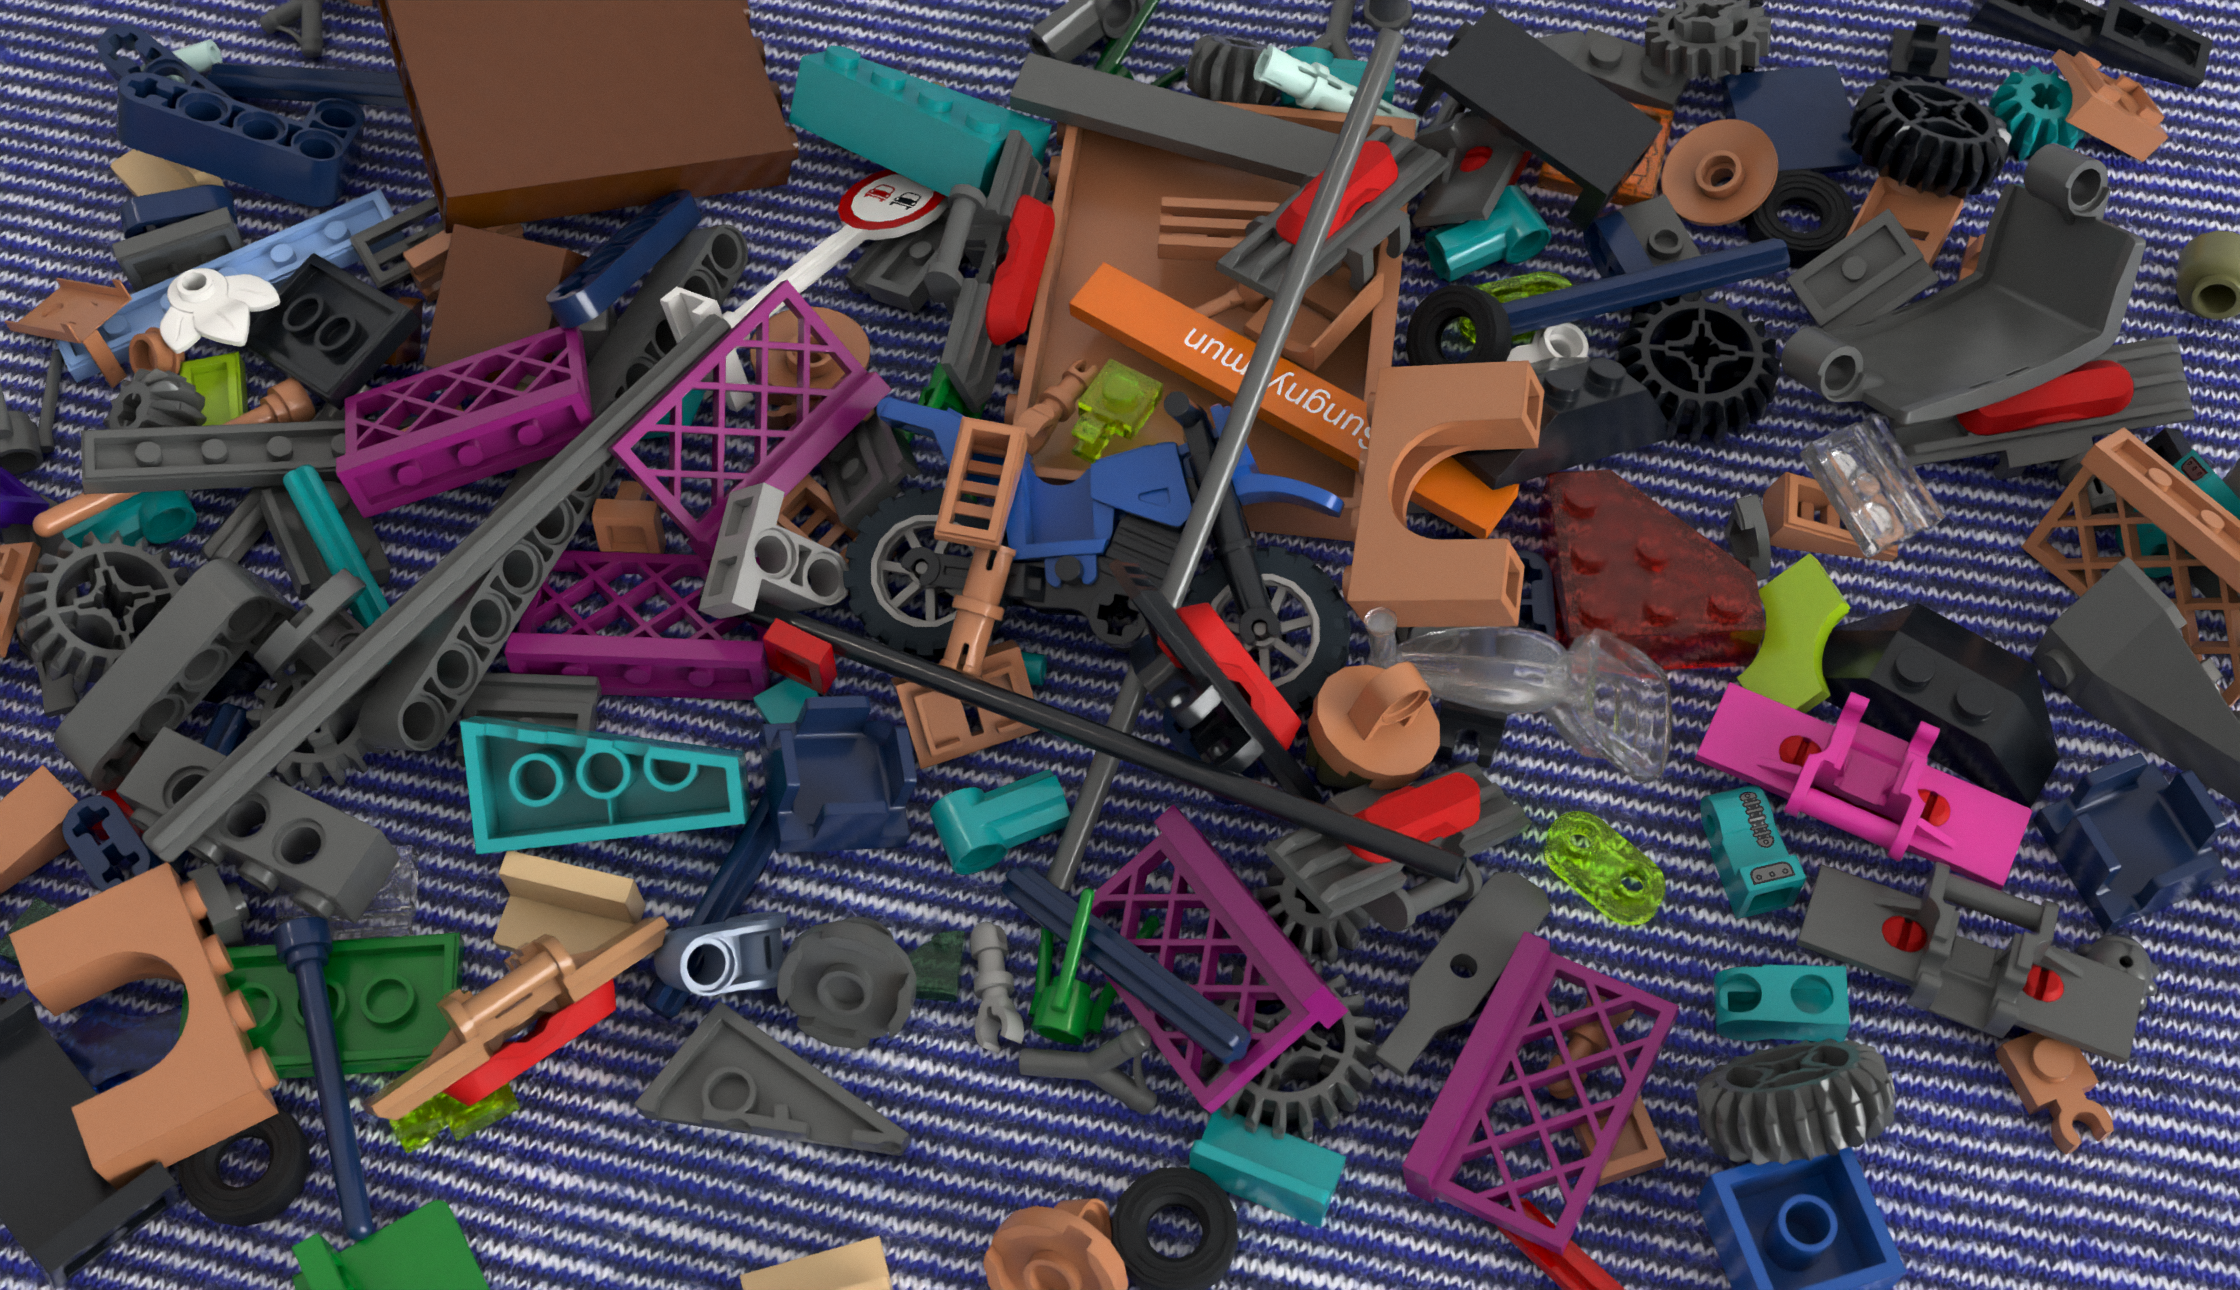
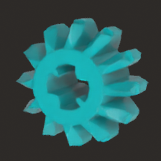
M2034 65L2024 74L2012 71L2009 77L2003 81V84L1999 86L1998 90L1993 92L1988 107H1992L1996 112L1995 117L2001 118L2007 124L2006 130L2012 136L2009 150L2013 149L2018 153L2019 162L2027 156H2033L2043 146L2052 143L2073 150L2079 139H2082L2085 135V131L2065 120L2071 110L2073 96L2068 81L2059 78L2057 68L2050 74H2043Z

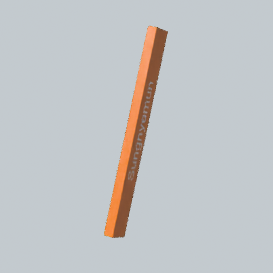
M1105 262L1100 265L1069 302L1071 316L1233 404L1256 343ZM1280 356L1256 417L1359 473L1360 453L1363 449H1368L1371 430L1367 420V403ZM1449 456L1435 464L1421 477L1414 487L1409 501L1479 539H1487L1517 498L1519 484L1492 490L1454 458Z

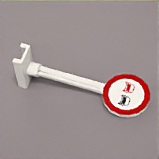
M890 169L867 176L854 184L841 197L837 211L843 228L829 236L734 312L727 311L722 315L716 300L680 287L674 288L661 298L660 303L676 343L678 344L711 314L724 318L733 328L782 281L788 280L800 294L847 257L853 249L865 240L897 238L922 229L935 221L949 206L947 202L948 197ZM784 302L769 314V318L785 306ZM750 334L747 335L743 340H749ZM734 348L726 356V383L748 384L736 352L738 348ZM713 369L701 382H713ZM706 390L703 399L709 398L713 391ZM725 391L728 407L735 412L741 410L754 399L752 393Z

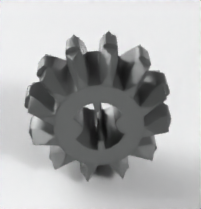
M1206 35L1199 38L1194 43L1192 55H1189L1186 71L1189 73L1187 87L1200 98L1213 101L1272 105L1276 101L1278 89L1259 82L1253 77L1256 62L1268 45L1257 43V41L1223 35Z
M140 368L134 374L132 381L123 380L121 383L120 394L116 399L110 400L112 409L110 414L103 420V424L109 429L202 426L207 420L201 413L205 406V397L196 392L195 385L186 382V378L169 370L164 372L157 368L152 371Z
M1272 865L1267 872V883L1270 887L1259 889L1256 899L1307 961L1310 962L1311 952H1319L1322 959L1331 966L1333 962L1337 961V946L1354 951L1360 941V934L1357 929H1363L1369 925L1370 915L1360 906L1331 919H1327L1321 912L1319 914L1305 912L1306 903H1311V901L1277 866Z

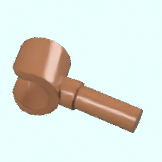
M1238 283L1237 288L1226 292L1221 297L1193 308V310L1208 318L1239 306L1246 311L1257 312L1269 298Z

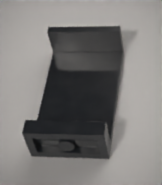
M1491 7L1474 25L1465 21L1449 42L1446 49L1449 53L1444 58L1436 53L1429 60L1417 79V84L1423 87V90L1413 108V111L1422 117L1445 92L1582 187V192L1566 218L1585 231L1641 164L1664 127Z
M23 990L10 1000H7L5 997L0 998V1220L53 1289L57 1290L171 1208L180 1199L177 1182L160 1161L118 1191L93 1169L71 1107L98 1094L39 1021L33 1000Z

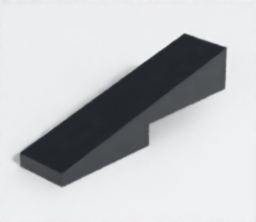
M1974 0L1966 25L1967 29L2057 52L2060 49L2073 57L2081 51L2098 60L2102 65L2196 89L2203 82L2213 43L2212 39L2127 0H2106L2101 7L2085 0Z

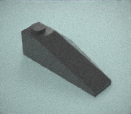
M2127 556L2110 569L2048 627L2031 658L2038 664L2039 670L2046 681L2052 686L2061 689L2075 705L2181 770H2193L2202 783L2240 805V711L2231 710L2220 694L2216 681L2223 677L2212 659L2207 658L2199 662L2179 633L2178 629L2186 625L2187 622L2176 605Z

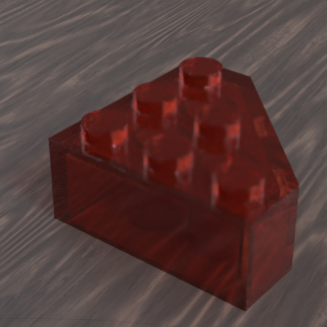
M1612 470L1566 471L1547 474L1538 513L1544 558L1550 565L1553 577L1556 619L1555 639L1560 674L1750 666L1766 630L1756 573Z

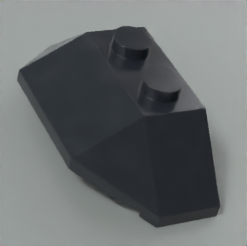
M1552 357L1530 363L1544 389L1538 448L1474 450L1461 452L1451 457L1489 488L1496 490L1669 439V436L1666 434L1668 421L1649 390L1628 375L1626 369L1618 362L1605 357Z
M1919 603L1834 627L1826 641L1822 658L1823 676L1831 693V696L1825 699V701L1843 709L1850 692L1866 697L1870 701L1861 721L1909 743L1921 721L1940 728L1936 741L1927 756L1928 758L1992 793L2031 809L2060 759L2035 665Z

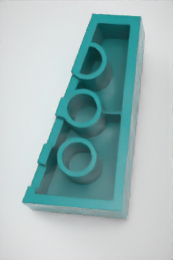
M832 45L828 46L826 51L801 57L788 122L940 194L949 197L953 186L968 184L979 189L987 198L1009 130L1020 131L1021 135L1031 145L1033 149L1032 155L1042 167L1052 124L860 58L861 55L857 51L847 47Z
M473 716L460 721L476 854L745 824L751 818L752 808L745 751L483 716Z

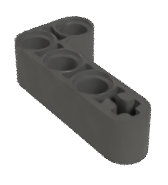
M214 559L204 564L187 580L64 718L55 732V746L94 788L101 791L118 788L163 726L175 731L246 650L256 654L272 633L285 620L289 622L299 611L266 579L230 559Z

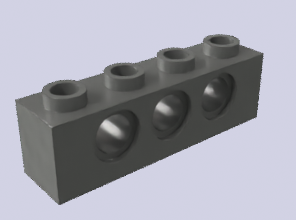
M163 726L116 790L119 796L134 811L129 820L145 832L227 756ZM265 776L187 849L198 859L207 864L213 863L215 867H218L222 860L240 867L237 873L244 880L262 891L272 894L278 886L295 894L292 900L303 910L315 917H321L327 921L333 913L354 924L358 922L401 858L380 829L269 776ZM264 823L257 833L246 837L253 827ZM319 849V852L313 859L299 864L307 853Z

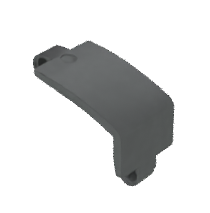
M2056 143L2045 145L2037 150L2028 162L2024 175L2025 186L2022 184H2007L2004 187L1987 227L1977 267L1973 274L1922 300L1878 317L1829 332L1814 326L1800 329L1791 336L1784 347L1781 358L1783 371L1791 379L1829 401H1863L1903 424L1945 418L2003 401L2074 370L2100 356L2112 346L2122 325L2146 247V240L2139 235L2102 220L2111 189L2107 187V168L2101 161Z

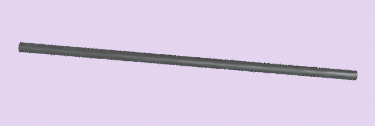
M1381 28L1160 587V591L1175 610L1182 606L1402 48L1405 37L1395 30ZM1145 625L1141 638L1149 634L1147 625ZM1131 663L1106 726L1128 734L1132 733L1148 692L1136 676ZM1098 751L1095 752L1046 876V880L1057 888L1069 891L1121 761L1120 759Z

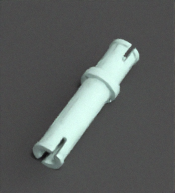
M1268 45L1267 49H1264L1260 54L1253 74L1255 80L1287 93L1295 98L1297 105L1308 110L1315 107L1323 111L1348 113L1358 88L1331 75L1328 67L1317 62L1311 65L1302 62L1272 45ZM1381 99L1375 115L1416 119V134L1419 125L1418 115L1398 108Z

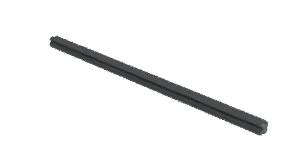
M715 314L707 316L152 824L142 836L146 846L161 860L167 863L175 861L613 455L607 448L732 329L730 324L724 318H720Z

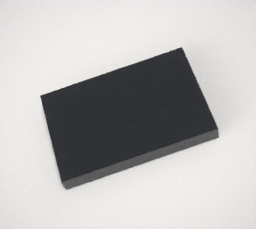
M313 253L277 290L281 303L273 308L257 311L250 319L247 342L242 347L288 378L296 379L305 389L338 410H341L345 406V398L355 395L422 321L410 308Z

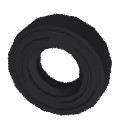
M1803 169L1778 172L1771 193L1755 211L1745 217V225L1751 243L1772 238L1785 240L1790 257L1789 267L1802 268L1846 237L1854 221V211L1850 197L1835 181L1823 174ZM1787 205L1808 207L1819 215L1822 225L1813 232L1801 233L1792 231L1780 223L1777 212Z
M1447 285L1431 292L1415 309L1408 324L1405 345L1410 366L1504 362L1510 354L1512 330L1508 313L1494 296L1471 285ZM1459 317H1467L1475 327V345L1465 359L1451 362L1447 360L1442 352V334L1452 320Z
M277 1106L278 1114L178 1162L179 1182L190 1204L212 1221L237 1227L264 1223L286 1210L302 1191L310 1169L309 1142L298 1121L279 1106ZM250 1137L266 1142L270 1149V1162L260 1179L242 1187L228 1186L222 1181L219 1175V1163L223 1153L230 1145L240 1139Z
M1186 1167L1159 1168L1138 1177L1120 1196L1111 1219L1112 1245L1124 1262L1126 1275L1142 1290H1206L1211 1288L1230 1268L1238 1246L1237 1214L1227 1193L1207 1175ZM1167 1207H1181L1191 1211L1198 1218L1202 1226V1238L1198 1247L1192 1253L1181 1258H1169L1159 1254L1151 1247L1147 1238V1227L1150 1219L1158 1211Z

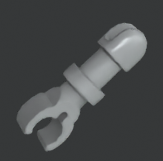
M987 921L976 925L970 934L971 957L978 961L979 975L973 980L974 993L977 998L982 999L975 1021V1037L977 1043L982 1048L999 1054L1002 1048L998 1043L1000 1027L1002 1026L1001 1036L1021 1044L1024 1038V1025L1021 1015L1016 1012V1008L1009 998V995L1013 994L1015 988L1013 975L1005 970L1004 957L1009 953L1007 936L1000 926Z

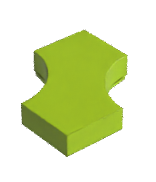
M1811 553L1757 591L1765 609V635L1757 656L1750 666L1737 677L1743 688L1802 713H1807L1831 696L1823 676V652L1831 631L1851 608L1818 559Z

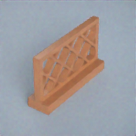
M2123 427L2092 446L2080 462L2083 467L2021 547L2080 597L2102 578L2101 569H2112L2127 556L2143 572L2144 568L2171 567L2176 598L2169 599L2176 605L2187 622L2186 625L2181 627L2183 639L2199 662L2202 661V654H2231L2234 681L2226 690L2218 685L2220 694L2231 708L2240 698V597L2237 595V592L2240 594V520ZM2096 477L2115 492L2118 513L2091 514L2087 488ZM2074 506L2075 515H2067ZM2153 523L2166 533L2169 555L2141 556L2136 524ZM2120 525L2125 556L2098 557L2093 526ZM2057 527L2078 528L2082 558H2066L2047 542ZM2188 566H2206L2219 578L2221 597L2193 598ZM2195 610H2224L2228 641H2199Z

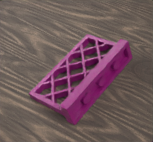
M785 280L780 282L607 450L689 537L686 543L702 560H712L730 492L764 482L785 492V497L892 389L876 371L868 373L791 283ZM782 302L798 319V343L769 341V314ZM756 328V340H743ZM810 333L820 345L810 344ZM734 348L756 349L755 385L726 383V356ZM768 350L797 352V387L768 386ZM810 353L829 354L844 371L845 374L830 389L810 388ZM713 369V382H700ZM691 389L713 391L712 427L682 425V398ZM725 391L755 393V429L725 428ZM768 394L797 395L796 422L787 431L767 430ZM809 396L821 397L809 409ZM670 411V425L656 424ZM647 432L669 433V470L648 469L630 448ZM682 434L712 435V472L681 470ZM725 436L754 437V464L745 473L724 472ZM767 438H779L767 450ZM656 477H669V490ZM681 478L712 479L711 506L697 520L681 505ZM724 480H737L724 493Z
M558 326L345 398V455L336 458V474L362 517L365 519L558 454L597 418L591 403L583 334L579 326L572 328H561ZM565 348L552 363L541 361L548 353ZM505 368L493 383L483 381L489 373ZM526 375L537 377L523 392L514 389ZM448 388L434 403L424 401L432 392ZM469 394L478 396L464 412L455 409ZM390 407L375 423L364 420V415ZM410 414L420 416L405 432L396 429Z
M564 550L551 571L578 572L584 579L557 594L548 585L551 575L550 571L521 616L518 632H511L504 653L511 673L598 677L601 684V695L754 700L753 697L771 687V675L763 642V636L768 629L749 623L758 632L757 641L724 640L721 636L743 623L744 620L732 616L717 619L708 624L695 612L699 609V597L703 586L683 599L670 587L671 584L684 576H700L706 582L712 560H702L698 555ZM755 557L756 562L760 567V558ZM622 574H639L645 580L621 597L608 585L609 582ZM597 591L609 604L583 620L571 606ZM658 593L671 607L645 622L633 608ZM559 614L572 626V628L562 634L536 633L538 627ZM621 616L635 629L625 636H599L596 633ZM683 618L697 631V633L687 639L662 638L659 635Z
M1173 804L1154 821L1162 833L1094 892L1091 913L1100 918L1109 909H1125L1120 935L1144 953H1159L1158 963L1171 973H1173L1176 953H1203L1198 985L1189 986L1210 1002L1212 999L1240 1000L1237 1022L1249 1030L1251 1035V1041L1246 1048L1247 1054L1239 1062L1232 1061L1229 1064V1068L1208 1086L1199 1075L1203 1049L1180 1031H1166L1163 1027L1164 1019L1104 974L1139 1023L1148 1030L1151 1039L1201 1106L1210 1114H1213L1317 1021L1329 1029L1349 1010L1204 834ZM1168 858L1175 867L1170 894H1144L1147 876ZM1188 884L1196 894H1186ZM1167 908L1162 939H1136L1141 909ZM1184 908H1208L1210 910L1206 939H1179ZM1224 929L1232 939H1222ZM1220 953H1244L1247 956L1243 985H1214ZM1260 974L1269 985H1259ZM1256 1000H1282L1291 1011V1014L1269 1033H1251ZM1177 1045L1187 1046L1186 1056Z
M1524 931L1402 1165L1407 1192L1432 1204L1437 1197L1562 1256L1679 1015V1005L1550 952V941ZM1557 978H1561L1584 988L1592 1006L1555 1018L1547 997ZM1599 995L1610 1000L1602 1003ZM1634 1009L1657 1019L1648 1037L1620 1046L1608 1017ZM1540 1011H1542L1545 1022L1534 1025ZM1598 1020L1610 1049L1572 1061L1561 1032ZM1552 1036L1563 1065L1525 1076L1518 1059V1054L1523 1044ZM1639 1056L1632 1071H1630L1626 1060ZM1616 1063L1625 1084L1620 1096L1590 1105L1579 1075ZM1512 1068L1516 1080L1504 1083ZM1569 1079L1581 1109L1543 1121L1531 1091ZM1522 1094L1533 1124L1495 1136L1487 1116L1493 1103ZM1610 1115L1601 1132L1596 1119ZM1587 1123L1595 1142V1147L1590 1157L1561 1166L1549 1135ZM1482 1127L1486 1140L1473 1143ZM1539 1138L1551 1169L1512 1182L1501 1150ZM1492 1154L1503 1185L1476 1194L1453 1182L1464 1162ZM1580 1176L1571 1193L1567 1180ZM1557 1183L1566 1206L1555 1229L1526 1217L1518 1196ZM1509 1199L1513 1210L1497 1202Z

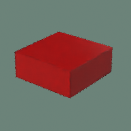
M778 618L774 620L763 636L769 669L825 695L837 677L832 644Z

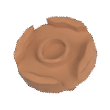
M1401 662L1387 669L1371 665L1344 667L1327 677L1313 700V713L1308 719V732L1317 753L1336 773L1345 778L1352 771L1362 778L1373 780L1369 788L1387 790L1407 786L1424 773L1440 746V723L1429 701L1432 692L1413 662Z
M1098 1198L1062 1200L1054 1208L1032 1206L1014 1211L999 1225L994 1233L992 1244L986 1251L983 1261L988 1285L992 1290H1127L1128 1288L1124 1262L1112 1245L1110 1212L1105 1203Z

